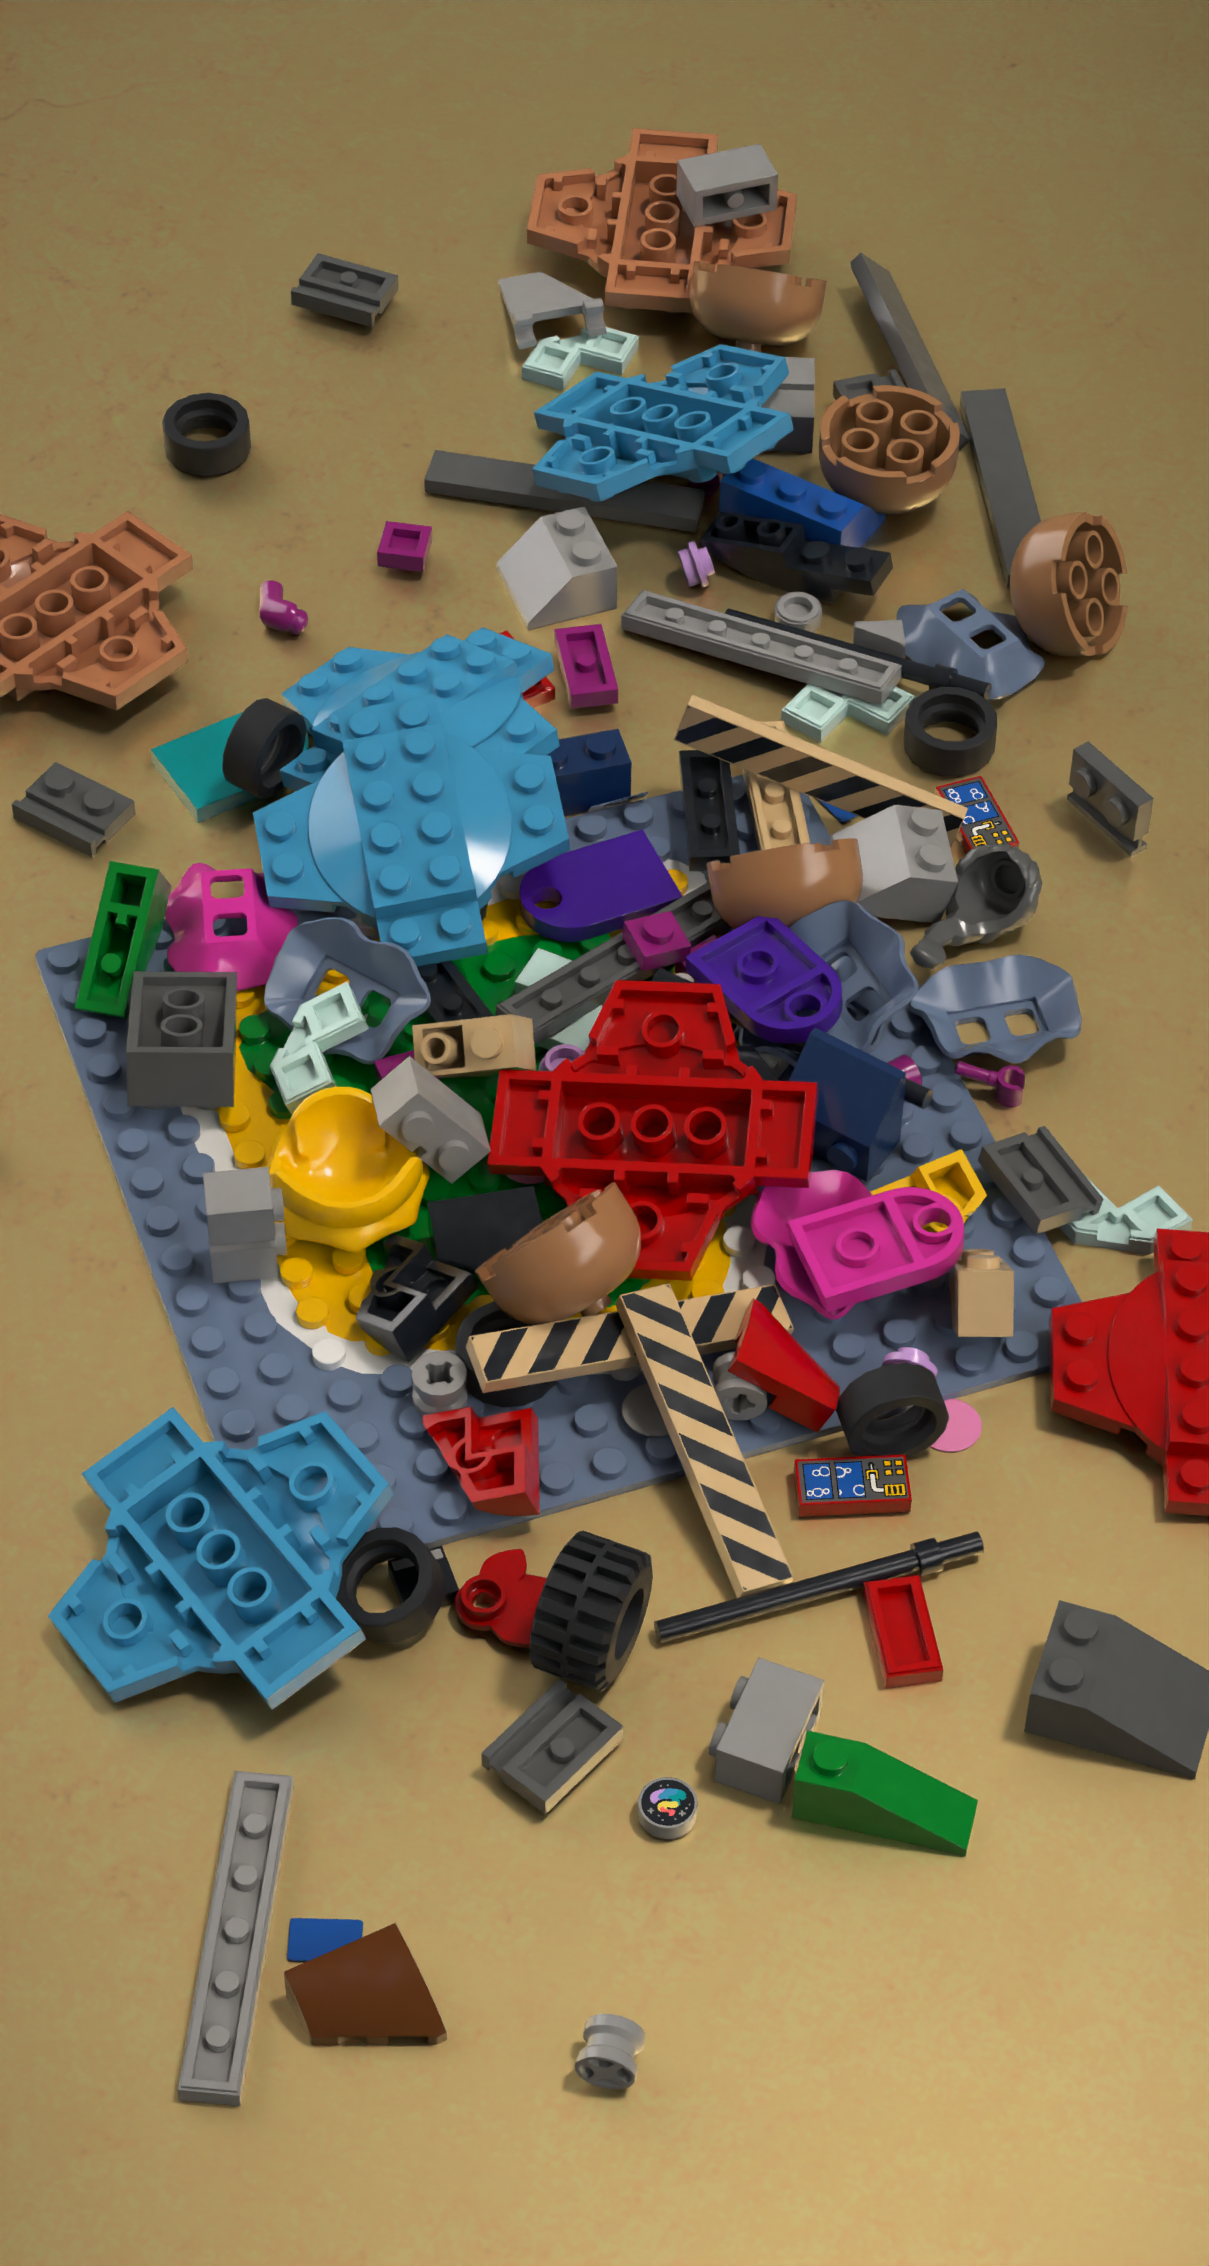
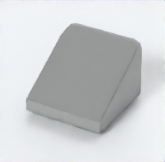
M902 620L854 622L853 644L905 658V637Z

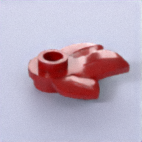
M512 1549L496 1553L483 1562L479 1575L467 1580L459 1589L455 1598L456 1614L459 1620L469 1628L480 1631L491 1630L505 1644L515 1647H530L532 1623L547 1578L526 1574V1556L522 1549ZM479 1604H489L492 1607L479 1608L476 1606Z

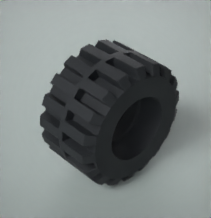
M584 1530L576 1533L556 1558L536 1607L530 1634V1658L533 1667L599 1692L604 1691L622 1671L639 1635L652 1589L653 1573L650 1554Z

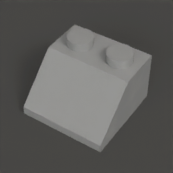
M585 506L540 517L496 563L497 571L527 630L617 609V565Z
M893 805L832 834L829 840L832 847L833 840L858 839L863 869V886L857 903L862 905L867 912L874 917L936 923L941 920L958 884L942 810Z

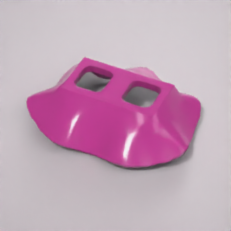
M204 863L193 864L188 868L178 886L169 896L165 917L175 939L168 947L166 953L168 963L175 972H237V991L266 985L275 958L289 932L298 926V918L290 909L270 907L264 873H255L252 868L216 870ZM242 881L244 884V894L241 897L217 899L211 895L210 886L213 882ZM244 918L247 921V932L244 935L220 937L214 934L213 923L218 919Z
M836 1170L811 1172L809 1188L766 1186L758 1194L751 1216V1229L754 1236L761 1243L775 1249V1274L782 1289L793 1297L806 1302L824 1317L831 1320L843 1317L855 1304L826 1313L788 1234V1221L872 1196L871 1192L856 1177L847 1172Z

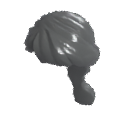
M1009 844L982 845L969 850L955 867L958 884L946 907V919L932 924L925 931L923 939L910 951L915 964L924 968L936 969L944 963L946 958L943 946L968 945L973 942L982 945L988 944L1000 935L1011 933L1015 928L1025 925L1036 912L1042 888L1039 867L1035 861L1031 860L1028 853L1022 852L1018 846L1011 847Z

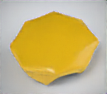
M335 1086L320 1090L306 1098L292 1114L287 1128L277 1134L265 1166L269 1167L271 1189L282 1188L285 1220L280 1221V1223L284 1222L285 1233L290 1238L321 1243L354 1253L367 1248L386 1236L414 1225L417 1221L423 1193L430 1177V1170L427 1164L419 1158L418 1150L415 1149L411 1152L379 1126L372 1095L353 1087Z

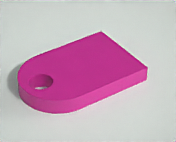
M897 1188L788 1221V1234L826 1313L936 1279L954 1267L964 1249V1222L960 1211L945 1196L924 1188ZM933 1222L948 1226L947 1229L936 1233L922 1229L924 1225Z

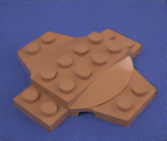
M633 128L628 155L614 160V169L606 174L595 176L592 168L537 175L527 225V243L587 261L592 268L607 278L605 306L621 307L624 309L661 310L671 313H693L689 292L694 261L715 264L714 272H717L718 264L745 268L789 264L797 194L778 189L777 210L694 227L676 196L677 160L716 153L718 150V135Z
M129 511L94 533H75L74 541L57 542L48 539L46 529L0 514V698L8 694L16 701H19L34 690L57 689L108 708L119 710L188 663L186 645L163 611H159V592L193 570L192 555Z

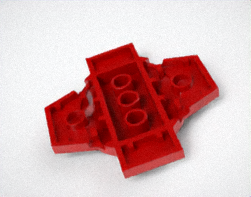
M616 980L588 1035L590 1042L583 1055L572 1062L566 1058L553 1071L500 1069L490 1140L491 1151L489 1152L487 1163L490 1174L543 1176L545 1185L550 1186L567 1203V1206L597 1189L602 1193L605 1187L615 1182L636 1215L641 1230L640 1255L634 1269L627 1278L692 1281L725 1211L734 1207L747 1195H758V1186L810 1187L818 1102L817 1082L763 1080L753 1066L748 1067L740 1061L721 984Z
M1157 1228L1153 1240L1155 1273L1140 1282L1130 1293L1051 1309L1049 1317L1051 1412L1117 1435L1123 1428L1135 1432L1148 1445L1146 1454L1163 1466L1165 1513L1209 1516V1232Z

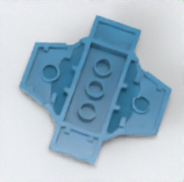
M720 344L672 365V371L665 375L666 380L648 383L645 374L625 378L596 371L534 412L538 429L555 432L560 436L566 437L565 440H558L532 468L536 486L599 502L610 499L615 494L656 476L673 475L689 479L691 482L700 483L714 478L717 471L723 474H730L742 470L749 460L761 452L774 448L777 445V441L794 430L790 413L761 407L789 375L786 357Z
M483 627L472 632L465 640H460L446 634L433 641L423 651L413 654L348 647L345 650L339 651L332 659L313 672L304 675L296 684L281 693L284 706L304 717L306 731L313 737L314 741L313 747L303 751L296 759L280 769L283 786L298 791L320 780L334 760L344 752L337 712L435 694L443 733L458 738L475 750L548 755L560 746L557 729L524 700L523 692L554 671L552 654Z
M435 694L337 712L344 752L334 760L320 780L253 812L270 907L334 912L337 906L348 907L354 913L360 915L361 923L379 931L381 942L397 944L408 951L416 966L488 954L480 910L492 898L491 890L499 878L508 873L515 878L570 850L568 831L551 756L475 750L458 738L443 733Z
M172 1407L82 1473L89 1487L110 1511L105 1526V1531L109 1536L106 1554L101 1561L92 1559L49 1613L48 1617L114 1703L193 1672L201 1671L219 1674L239 1673L246 1682L249 1681L271 1710H273L366 1640L361 1628L336 1600L342 1577V1565L368 1528L394 1496V1493L385 1478L326 1411L259 1436L258 1446L242 1450L228 1448L225 1441L203 1442L175 1408Z

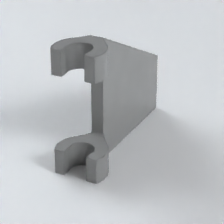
M543 272L498 279L499 288L514 328L518 349L537 346L532 327L534 322L570 315L583 314L589 337L607 334L602 315L604 305L601 298L592 299Z

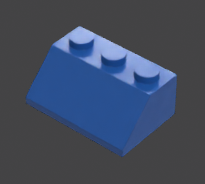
M754 458L749 460L742 470L726 474L720 480L719 513H738L745 516L778 519L784 522L803 524L806 540L824 541L826 543L858 548L862 547L885 521V515L875 513L871 507Z

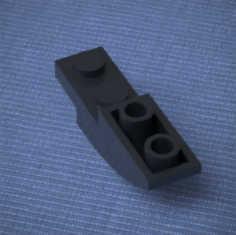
M720 512L700 538L702 548L706 547L709 553L739 572L789 593L804 592L814 596L820 602L835 604L842 592L874 596L893 569L891 553L826 543L824 541L806 540L803 524L784 522L778 519H765L740 515L738 513Z

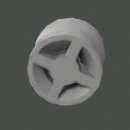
M436 1351L425 1354L416 1361L411 1375L413 1385L412 1403L415 1411L422 1418L423 1415L467 1407V1369L464 1362L458 1356L449 1352Z
M735 1352L726 1353L718 1357L713 1363L712 1379L716 1384L714 1389L726 1418L731 1420L753 1419L761 1415L767 1408V1392L728 1372Z
M614 2014L590 2016L586 2020L583 2031V2038L587 2043L586 2048L582 2049L577 2055L575 2071L586 2082L607 2089L630 2087L635 2083L637 2075V2064L634 2061V2056L643 2049L645 2041L644 2030L640 2025L623 2016Z

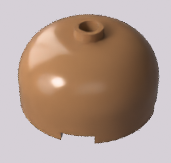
M694 261L689 292L693 314L705 330L719 338L736 341L735 347L761 352L762 345L783 347L795 344L808 336L820 319L827 281L806 277V284L802 286L803 278L794 275L718 264L717 272H714L715 264Z
M881 385L873 386L871 394L857 396L852 399H848L846 395H843L828 407L821 420L819 436L821 470L835 493L871 507L877 514L893 515L917 510L935 500L945 490L953 477L959 449L960 431L958 422L953 423L949 416L942 411V402L929 394L912 388Z
M1086 512L1051 516L1032 527L1021 540L1015 552L1010 573V594L1013 609L1018 623L1027 637L1035 645L1048 653L1062 657L1105 654L1115 646L1123 631L1128 606L1120 605L1119 575L1127 574V567L1116 532L1102 515L1092 516ZM1093 636H1096V637H1095L1093 640H1091L1090 642H1087V641L1083 638V637H1093Z
M858 839L833 840V847L832 845H823L822 843L789 845L730 856L731 863L709 862L706 865L714 906L721 918L733 929L758 916L778 918L789 928L801 918L831 903L845 900L857 902L863 886V869Z
M615 1182L605 1187L602 1193L597 1189L551 1216L512 1244L511 1249L508 1251L505 1248L500 1250L475 1270V1273L493 1301L504 1313L520 1322L538 1325L562 1321L579 1312L582 1317L595 1315L612 1303L608 1294L630 1275L638 1261L641 1250V1230L638 1220Z

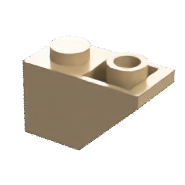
M508 1014L412 1025L415 1061L436 1078L499 1075L500 1069L536 1071L533 1023L530 1018Z
M963 1250L961 1258L948 1271L953 1331L958 1337H1013L1014 1270L1000 1256H995L994 1250Z

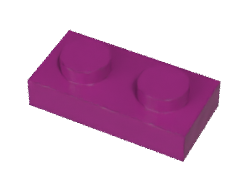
M602 624L554 629V643L570 708L617 704L618 686Z

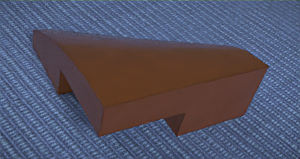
M396 1923L284 1972L286 1997L311 2045H340L342 2042L351 2039L360 2040L367 2045H388V2037H428V2044H440L447 2040V2031L437 2007Z

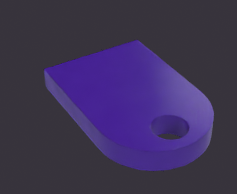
M642 829L563 853L527 871L520 884V911L528 926L538 934L557 941L576 942L623 929L624 921L650 916L683 896ZM541 901H552L557 903L558 906L551 909H542L535 904Z
M758 916L685 957L686 971L698 983L721 984L727 1010L751 1033L764 1040L782 1044L806 1042L814 1028L827 1032L836 1024L841 1015L843 1000L839 976L832 967L778 918ZM802 1009H811L817 1012L810 1017L794 1015L795 1012Z

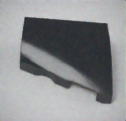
M534 1186L427 1202L428 1231L435 1260L470 1272L471 1274H476L475 1270L500 1250L505 1248L508 1251L511 1249L512 1244L542 1223Z
M391 1234L384 1244L389 1253L384 1269L374 1270L369 1282L371 1291L367 1298L362 1301L355 1319L359 1326L383 1348L397 1357L410 1362L473 1295L478 1286L470 1272L433 1260L425 1244L397 1234Z

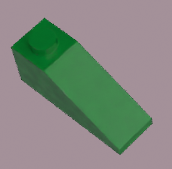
M109 861L75 1004L76 1010L127 1019L131 1005L133 972L146 971L161 934L172 887L159 869Z
M807 1730L794 1780L791 1818L966 1856L978 1800L867 1743Z

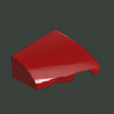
M753 1298L746 1309L737 1333L735 1343L738 1345L728 1372L773 1394L769 1405L770 1409L818 1433L836 1410L840 1387L761 1302Z
M471 1406L423 1415L424 1427L435 1441L442 1456L461 1483L463 1490L475 1509L503 1516L540 1515L538 1417L532 1408L479 1418Z

